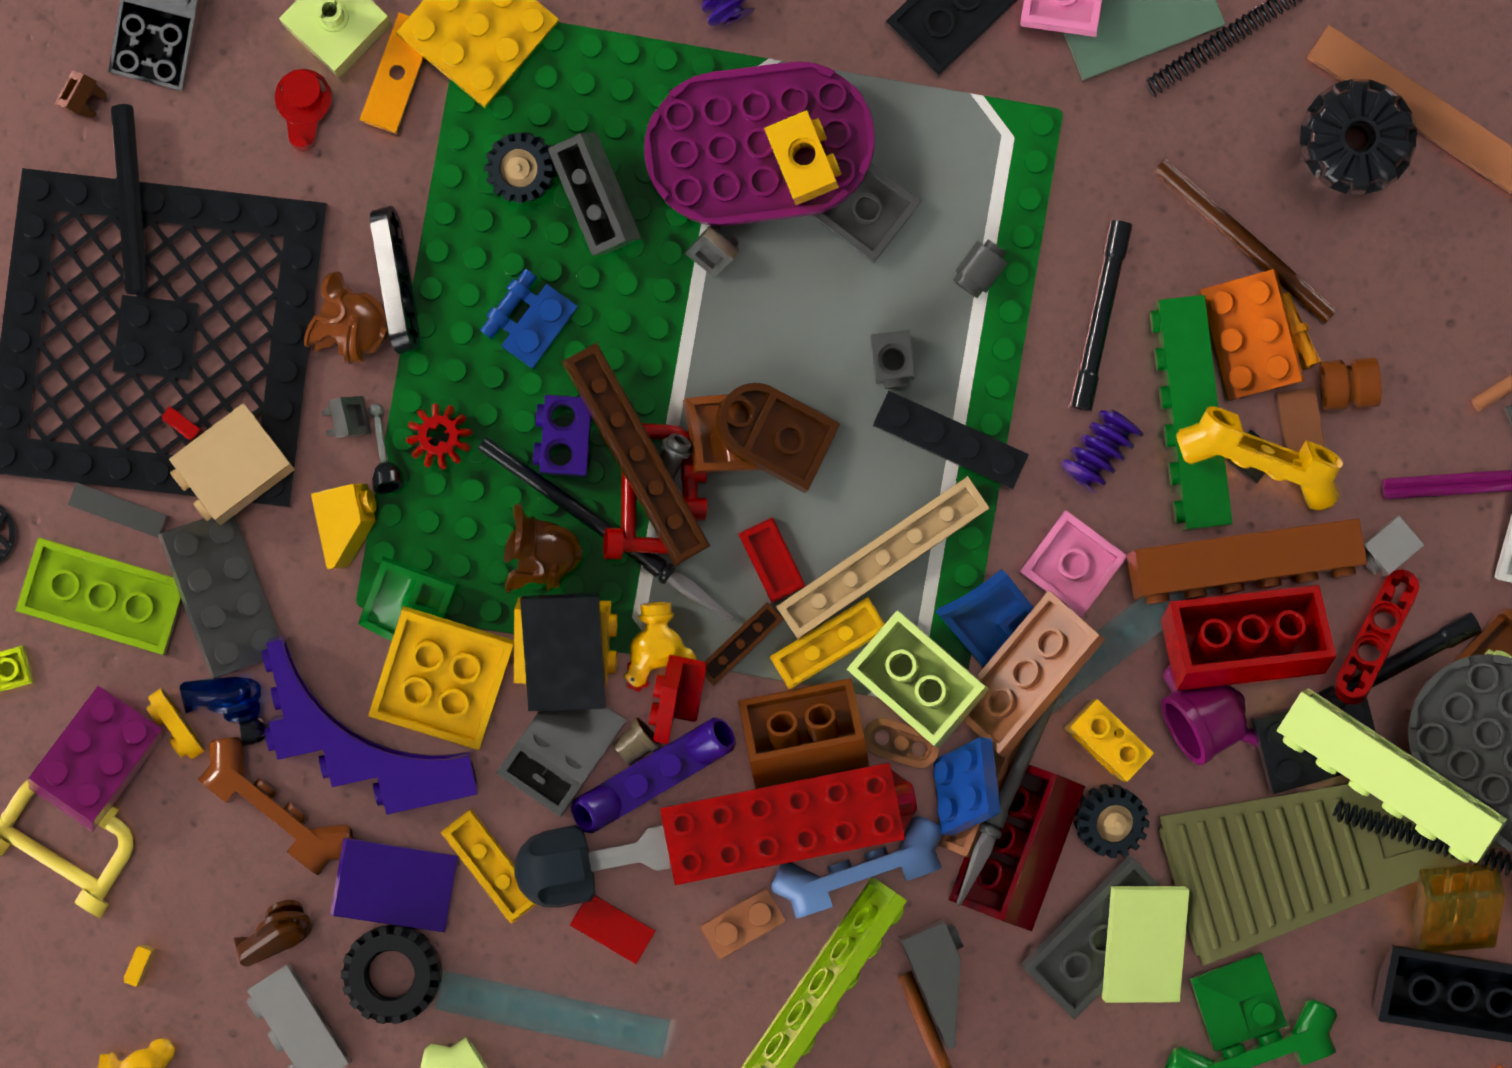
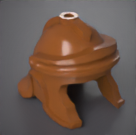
M341 272L328 273L321 287V295L325 301L320 314L314 316L307 327L304 346L310 347L315 343L313 351L319 352L320 349L331 348L337 343L339 355L344 356L345 363H363L367 353L373 354L378 351L384 340L388 337L385 309L370 294L365 292L357 294L352 292L351 288H346Z

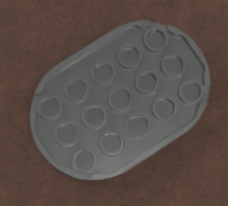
M1493 654L1468 656L1441 668L1420 690L1409 717V747L1414 758L1508 819L1494 841L1512 853V658Z

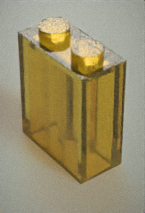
M1498 863L1491 872L1489 870L1490 864L1485 869H1482V864L1476 867L1475 865L1420 869L1411 921L1417 949L1445 952L1496 947L1505 900L1501 874L1497 873Z

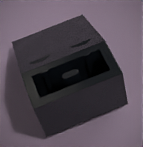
M120 0L108 72L182 91L207 0Z

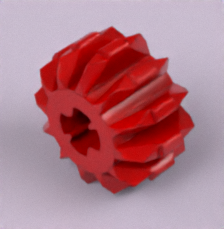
M435 403L432 404L433 416L430 418L424 410L420 409L417 411L418 416L424 422L422 425L413 421L409 422L408 427L413 431L419 432V434L407 437L406 442L410 445L421 444L412 452V456L415 459L428 452L424 460L425 467L430 468L435 458L438 457L439 467L444 470L447 469L446 456L450 455L452 460L459 464L462 460L455 450L459 448L465 452L470 451V445L460 441V438L472 436V430L468 428L458 430L467 421L465 415H459L451 421L455 408L448 405L444 415L441 416L440 407ZM441 427L447 428L444 431L449 436L447 443L440 441L438 446L431 445L434 440L430 437V433L432 431L439 432Z

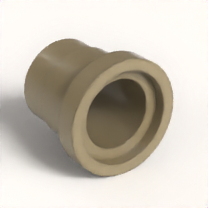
M638 717L631 722L632 727L613 743L618 754L629 765H633L650 751L656 752L661 748L660 743L653 742V731Z

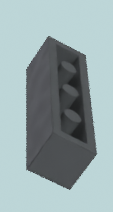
M77 482L68 503L69 506L159 538L158 535L161 532L165 531L170 516Z

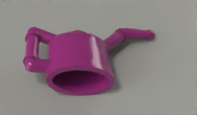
M1171 665L1168 666L1163 676L1172 693L1165 696L1161 701L1162 713L1172 737L1191 761L1197 765H1204L1212 760L1214 756L1239 741L1258 747L1254 729L1247 727L1245 698L1240 691L1228 685L1176 691Z

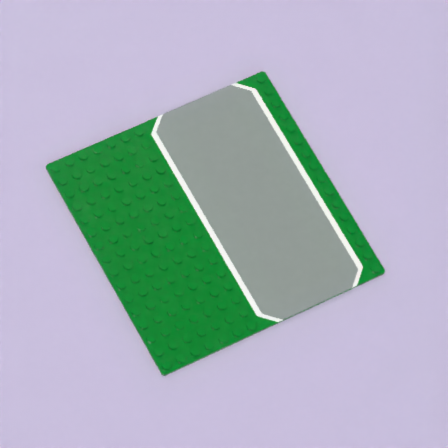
M558 22L486 108L482 107L449 79L412 284L421 343L419 350L400 354L385 435L388 462H392L399 467L404 486L401 490L394 493H375L376 511L374 515L376 522L367 535L356 596L357 605L364 608L383 556L456 582L444 619L492 631L514 634V608L518 598H521V596L600 593V601H611V614L618 615L617 637H610V651L630 654V644L633 637L646 627V624L638 618V615L641 614L640 604L671 602L674 617L668 622V627L680 636L685 648L692 649L697 660L705 661L767 602L782 617L776 606L795 594L788 595L771 604L738 533L773 517L807 586L968 476L989 506V510L817 627L869 597L885 624L898 610L969 671L971 653L935 611L984 583L1000 485L873 427V423L888 391H891L1007 444L1063 118L1062 111L1053 107L834 70L858 89L870 110L875 130V150L872 164L921 201L920 205L874 264L811 215L721 226L718 233L728 241L732 237L739 241L737 245L739 252L714 278L685 254L691 244L710 225L692 221L673 210L659 195L649 177L644 157L647 126L653 112H656L663 100L669 95V92L692 77L709 72L785 63L786 61ZM519 132L534 133V136H540L545 139L544 142L547 145H551V147L580 133L597 132L641 239L608 254L592 256L558 174L553 179L554 185L552 188L548 189L542 197L523 203L506 201L502 195H496L492 191L494 189L493 185H488L486 180L489 177L488 171L484 172V165L488 163L487 153L493 149L492 145L496 141L501 140L502 137ZM989 239L1006 252L1003 259L1008 264L987 293L982 292L978 298H975L953 281L958 274L955 270L977 241L985 244ZM524 269L529 270L537 277L529 288L532 293L538 296L544 286L548 284L578 306L574 315L534 369H531L501 347L509 336V333L500 328L493 339H490L480 331L488 320L486 315L489 310L499 305L509 291L506 289L512 279L517 280ZM521 300L508 318L517 324L530 306ZM909 330L915 371L914 380H907V387L885 389L884 383H875L870 342L871 334ZM597 343L642 423L670 424L683 427L688 431L683 407V400L685 398L729 394L739 386L748 383H763L772 386L840 423L809 490L805 493L764 471L707 473L706 483H698V498L707 499L706 520L698 521V525L710 547L676 565L675 570L692 580L734 618L733 621H729L680 594L668 583L661 584L658 581V576L655 578L643 568L644 566L624 552L621 559H604L603 537L478 450L482 441L488 437L540 474V466L533 465L534 443H542L543 427H536L537 404H544L545 395L580 397L561 363L562 361ZM889 351L883 355L882 363L886 369L896 371L902 368L904 359L900 353ZM435 403L440 407L441 416L444 415L448 405L455 408L451 421L459 415H465L467 421L458 430L465 428L472 430V436L460 438V441L470 445V451L465 452L459 448L455 450L462 460L459 464H456L450 455L446 456L447 469L444 470L439 467L438 457L435 458L430 468L425 467L424 460L428 452L415 459L412 456V452L421 444L410 445L406 442L407 437L419 434V432L413 431L408 427L409 422L413 421L419 425H422L424 422L418 416L417 411L420 409L424 410L430 418L433 416L431 407ZM561 407L555 411L553 422L559 427H567L573 423L575 413L568 407ZM592 418L588 477L542 476L615 528H621L622 470L608 445L605 444V440ZM441 427L439 432L432 431L430 433V437L434 440L431 445L438 446L440 441L447 443L449 436L444 433L447 428ZM651 439L660 455L663 450V440ZM564 445L555 447L550 454L551 462L557 466L566 465L572 458L571 449ZM680 466L674 477V482L682 494ZM637 499L636 537L659 538ZM517 503L522 505L527 517L533 515L538 520L548 521L571 531L577 537L579 545L582 546L581 561L578 562L574 570L562 577L560 587L557 589L551 588L547 591L545 584L539 585L538 583L531 582L525 584L522 588L513 589L510 593H506L505 582L507 576L511 571L517 570L519 560L514 558L509 563L504 562L506 540L511 531H516L513 505ZM655 553L667 561L666 564L673 563L669 554ZM785 620L781 622L730 672L783 681L769 657L798 640ZM869 642L800 684L813 686L852 678L855 694L877 697L846 670Z

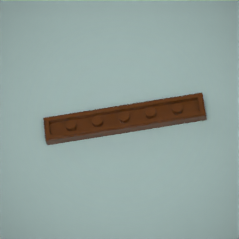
M595 343L562 361L561 363L674 565L676 566L710 547L599 345Z

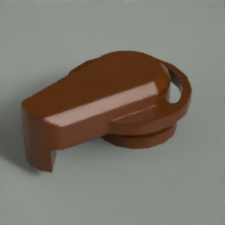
M296 900L277 902L266 910L265 920L257 926L253 935L248 938H234L240 964L245 967L251 966L292 948L307 938L312 931V922L309 916L304 914L302 904ZM299 919L306 921L307 927L303 929L302 922Z

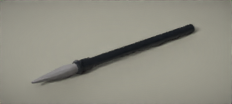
M488 437L478 447V450L601 537L604 538L606 528H615ZM624 552L644 566L643 568L655 578L658 576V581L661 584L668 583L680 594L729 621H733L734 618L692 580L676 571V566L673 563L666 564L667 561L655 553Z

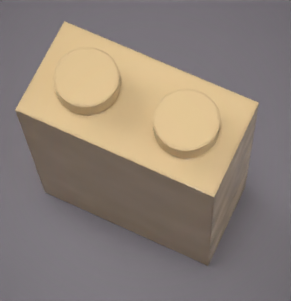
M244 403L169 458L176 468L170 474L183 491L190 487L198 497V500L193 504L206 521L213 518L220 525L224 524L295 470Z

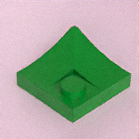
M383 556L358 624L392 641L403 606L444 618L456 582Z
M1262 952L1251 954L1190 978L1212 1049L1215 1052L1288 1026Z

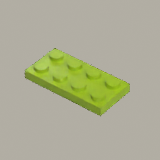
M38 537L15 611L157 654L166 655L182 599L173 577Z

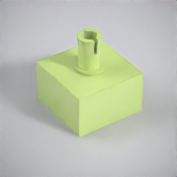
M296 0L279 18L283 26L339 79L392 25L388 15L372 0Z

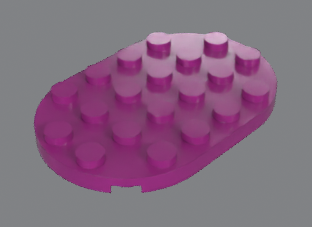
M799 61L704 73L692 77L673 88L650 118L645 135L644 157L646 168L654 187L673 210L700 224L733 226L815 215L828 211L844 202L860 186L869 171L875 150V130L865 99L848 80L836 73V71L820 64ZM807 110L811 120L819 118L827 137L826 140L820 143L826 156L834 154L842 175L835 177L839 188L795 205L764 128ZM802 148L796 153L795 162L800 165H808L814 160L816 153L810 148Z

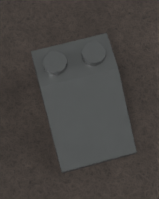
M939 919L899 936V939L943 1043L949 1050L956 1046L961 962L957 950L964 946L955 925L950 924L947 926L945 921Z

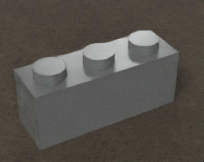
M597 132L580 133L548 148L592 256L608 254L641 239Z

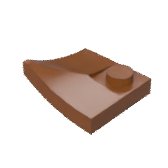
M728 394L692 397L683 400L691 442L693 473L762 471L730 453L718 436L716 415L719 405ZM739 403L731 404L729 414L732 420L737 423H745L748 416L746 408Z

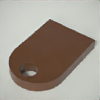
M748 383L734 389L722 400L716 415L718 436L730 453L803 493L809 490L840 425L837 421L763 383ZM739 403L746 408L748 416L745 423H737L732 420L729 414L731 404Z

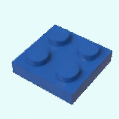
M979 737L935 760L933 763V775L936 782L941 834L954 836L1001 813L992 738Z

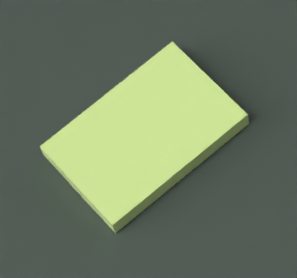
M1111 886L1102 999L1106 1003L1180 1002L1189 901L1188 888L1185 886Z

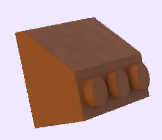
M852 678L738 700L755 789L869 766L865 737Z

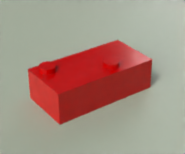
M1320 585L1171 601L1161 618L1176 691L1325 674L1336 658Z

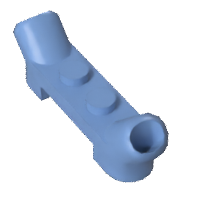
M922 816L913 817L904 835L905 840L901 841L898 850L888 853L885 846L865 853L866 861L851 866L850 860L847 859L827 866L829 874L818 876L791 862L781 864L772 881V891L790 900L795 917L798 919L833 907L828 894L829 891L901 867L906 881L932 873L942 868L936 852L943 836L941 834V827Z

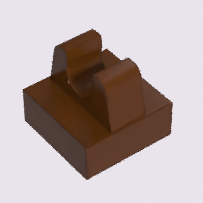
M72 71L54 104L67 112L94 118L97 113L88 108L87 99L94 95L104 100L106 93L96 84V80L83 73Z

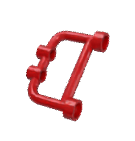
M642 423L650 439L664 440L670 437L672 433H677L690 441L689 432L683 427L670 424ZM691 454L681 464L682 496L698 523V521H705L707 516V499L698 498V483H706L707 473H693ZM622 472L621 528L605 529L603 539L604 559H621L623 552L668 554L660 538L636 537L637 497Z

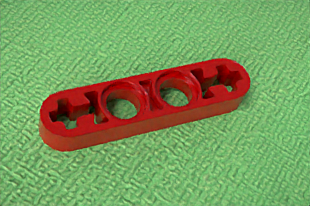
M1403 569L1395 570L1385 579L1337 675L1334 686L1335 694L1344 703L1351 705L1359 704L1368 696L1416 600L1420 587L1419 581L1410 571ZM1400 582L1407 585V588L1402 593L1398 605H1396L1391 600L1395 593V586H1399ZM1382 612L1389 613L1395 618L1396 625L1390 629H1382L1377 626L1374 617ZM1364 644L1374 645L1379 650L1380 657L1375 661H1366L1360 657L1358 649ZM1358 668L1360 671H1363L1358 684L1359 688H1355L1353 692L1346 689L1347 682L1352 680Z

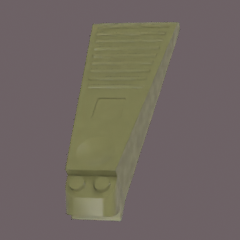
M1348 783L1159 816L1162 828H1159V833L1175 886H1185L1189 889L1187 928L1195 955H1200L1203 966L1461 864L1463 861L1460 862L1458 858L1452 859L1450 852L1448 856L1444 857V846L1439 854H1436V845L1429 852V841L1424 849L1420 847L1421 839L1416 847L1413 846V838L1406 845V834L1401 842L1398 841V833L1391 840V829L1386 837L1382 835L1383 827L1378 835L1375 834V826L1371 832H1368V822L1363 830L1360 829V821L1353 828V817L1350 823L1345 825V814L1343 820L1338 823L1337 814L1336 816L1332 814L1339 800L1343 801L1342 814L1346 803L1350 802V812L1353 806L1357 804L1358 814L1361 808L1365 807V817L1371 809L1373 810V819L1377 812L1381 813V820L1384 815L1387 814L1389 816L1388 824L1391 818L1395 817L1382 808L1383 801L1371 793L1368 797L1358 793ZM1403 815V817H1402L1401 819L1395 817V818H1396V825H1397V823L1399 822V820L1403 819V821H1404L1403 829H1404L1406 823L1409 822V821L1411 822V825H1412V826H1411V831H1412L1414 825H1416L1415 822H1413V821L1410 820L1409 818L1405 817L1404 815ZM1493 841L1488 852L1493 848L1496 850L1502 846Z

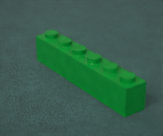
M1205 295L1161 299L1155 303V310H1150V326L1152 333H1158L1160 348L1154 349L1156 370L1163 371L1164 386H1159V400L1161 409L1168 410L1169 424H1164L1163 432L1166 447H1172L1174 462L1168 463L1170 485H1177L1178 500L1173 501L1174 521L1176 524L1181 523L1182 532L1230 526L1233 522L1225 457L1218 455L1191 465L1185 462L1176 438L1179 429L1199 423L1209 406L1218 407Z

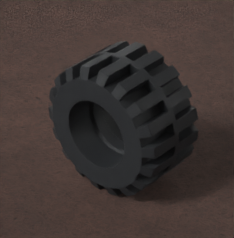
M397 925L380 926L366 932L350 946L349 952L345 954L343 960L344 967L341 970V979L344 981L342 989L344 995H348L351 1000L349 1004L353 1009L357 1008L362 1013L361 1016L366 1019H374L376 1023L399 1024L418 1016L434 1000L438 987L441 985L440 970H442L441 961L438 960V952L435 946H431L424 934L417 933L411 927ZM386 951H397L404 954L411 961L414 968L415 977L412 986L406 993L398 997H387L380 994L370 981L369 968L372 961L379 954Z

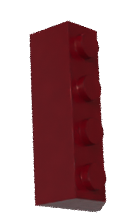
M1029 765L1008 811L1009 815L1003 829H1000L1002 836L1000 839H996L989 858L961 905L1032 932L1086 786L1058 774ZM964 856L949 900L957 903L969 866L970 858Z

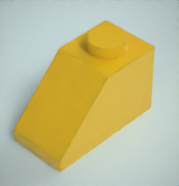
M349 484L311 494L327 569L349 567L376 522L374 515L376 499L368 484Z

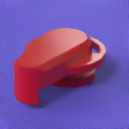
M298 69L282 77L277 84L274 97L276 108L281 116L287 120L290 144L298 151H308L315 144L319 121L330 110L332 94L327 81L319 73L309 69ZM318 79H320L325 85V92L321 91V86Z

